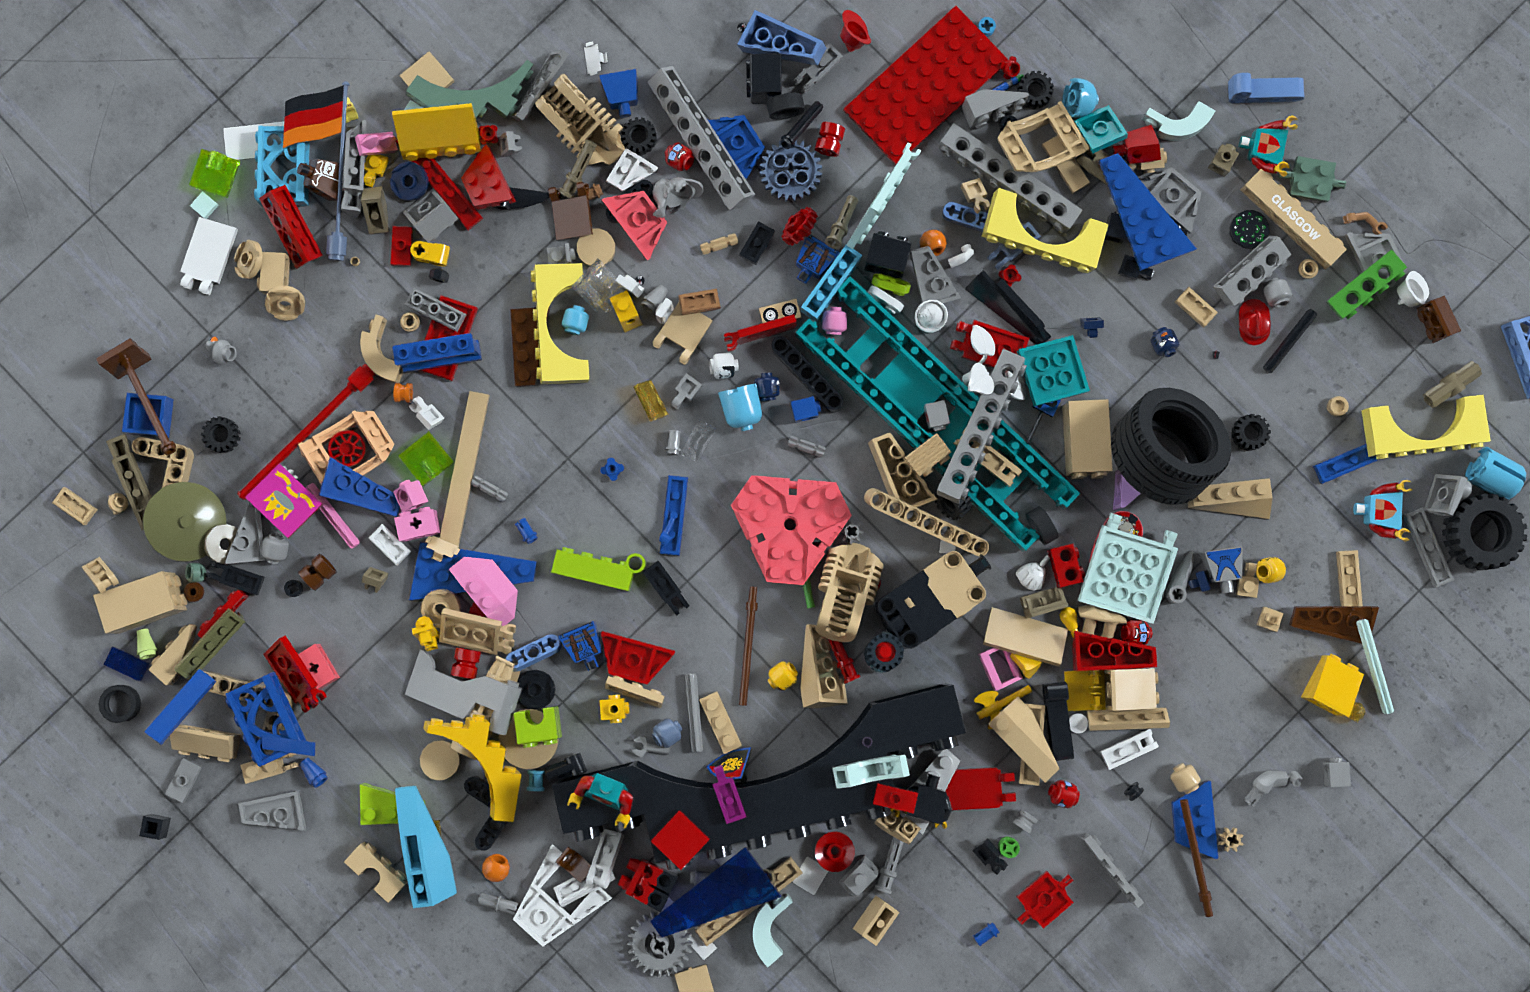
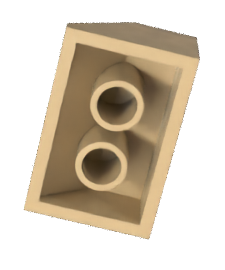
M183 724L179 725L170 735L171 747L174 750H178V754L190 755V753H197V757L210 759V756L218 757V761L229 762L230 759L237 758L241 734Z

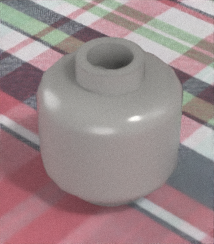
M1273 278L1267 282L1263 289L1264 296L1270 306L1282 308L1290 303L1292 291L1286 280Z
M269 534L263 540L261 555L267 559L268 563L278 564L279 561L287 558L288 540L281 534Z

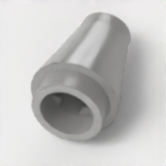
M659 284L658 287L642 299L641 306L647 312L653 314L659 304L665 299L668 290Z

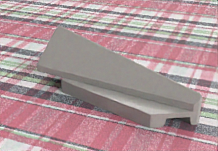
M366 120L361 121L358 126L350 129L345 134L342 182L344 195L341 211L353 218H358L361 212L365 156L359 155L355 136L366 134Z

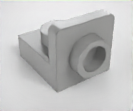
M565 243V246L547 248L548 264H573L572 260H576L575 250L571 248L569 243Z

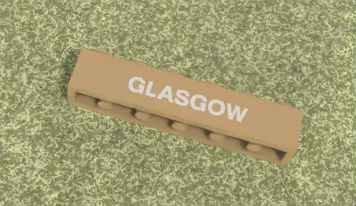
M1260 169L1240 189L1324 269L1330 267L1347 250L1344 247V243L1339 238L1332 236L1325 225L1316 221L1315 216L1310 211H1306L1301 206L1299 200L1294 197L1292 198L1284 186L1277 184L1269 172H1264Z

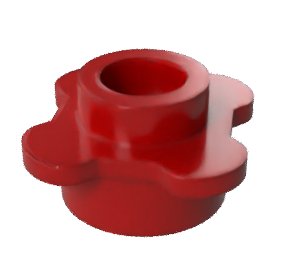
M1011 56L1008 61L1002 62L1000 65L1005 79L1015 77L1020 72V64L1016 62L1017 58Z
M496 125L479 127L481 136L479 141L481 144L485 145L490 142L496 144L499 141Z
M1012 264L998 273V276L1010 287L1022 278L1016 266Z

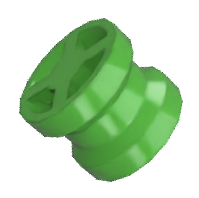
M1004 837L998 843V850L1004 857L1014 858L1018 855L1020 846L1014 838Z

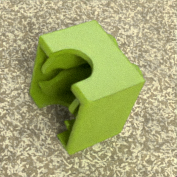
M559 707L543 708L544 717L539 724L531 719L530 710L515 712L514 721L517 744H523V748L535 747L538 745V742L542 741L543 745L558 743L557 739L562 737Z

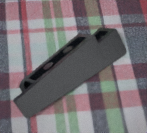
M982 270L966 287L970 294L1025 337H1028L1035 345L1045 343L1051 338V335L1044 329L1043 321L1003 279L996 284Z

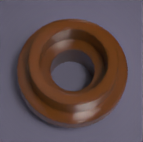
M191 582L186 585L184 596L191 602H197L203 598L204 588L200 583ZM193 588L196 589V594L194 596L191 595V590Z

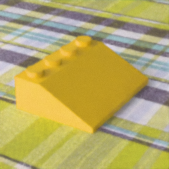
M472 103L392 111L403 160L433 159L437 156L453 157L457 154L472 155L481 151L479 130Z

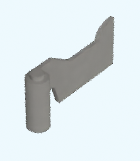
M420 649L405 695L464 720L469 716L476 704H480L493 710L489 731L507 735L522 688L519 687L518 682L508 680L505 683L486 676L467 681L458 680L436 671L435 661L432 656Z

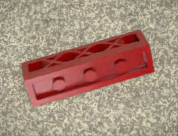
M286 185L270 190L259 198L296 269L323 256ZM268 198L272 202V207L267 200ZM297 253H299V255H300V257H301V259H302L301 262H300V260H299V258H298V256H297Z

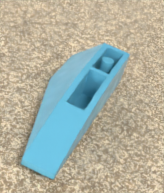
M417 787L395 788L398 824L413 908L434 906L457 893L450 855Z

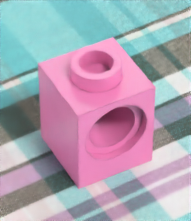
M419 480L401 482L399 484L400 487L393 491L402 512L418 509L428 502Z

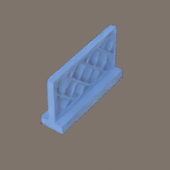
M1530 316L1501 326L1527 399H1530V350L1527 345L1528 341H1530V327L1526 334L1522 331L1520 323L1530 326Z

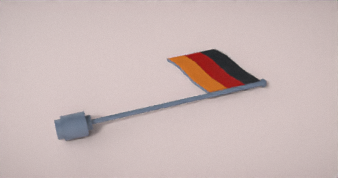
M346 81L342 83L343 86L325 92L300 95L285 101L283 149L297 143L323 140L341 133L336 231L331 232V235H327L326 248L328 260L344 261L347 249V237H344L343 233L339 232L348 86H350Z

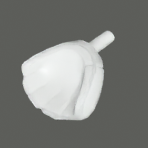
M1046 555L1040 564L1037 562L1027 563L1016 571V576L1022 586L1033 591L1042 588L1046 576L1044 565L1051 558L1049 555Z

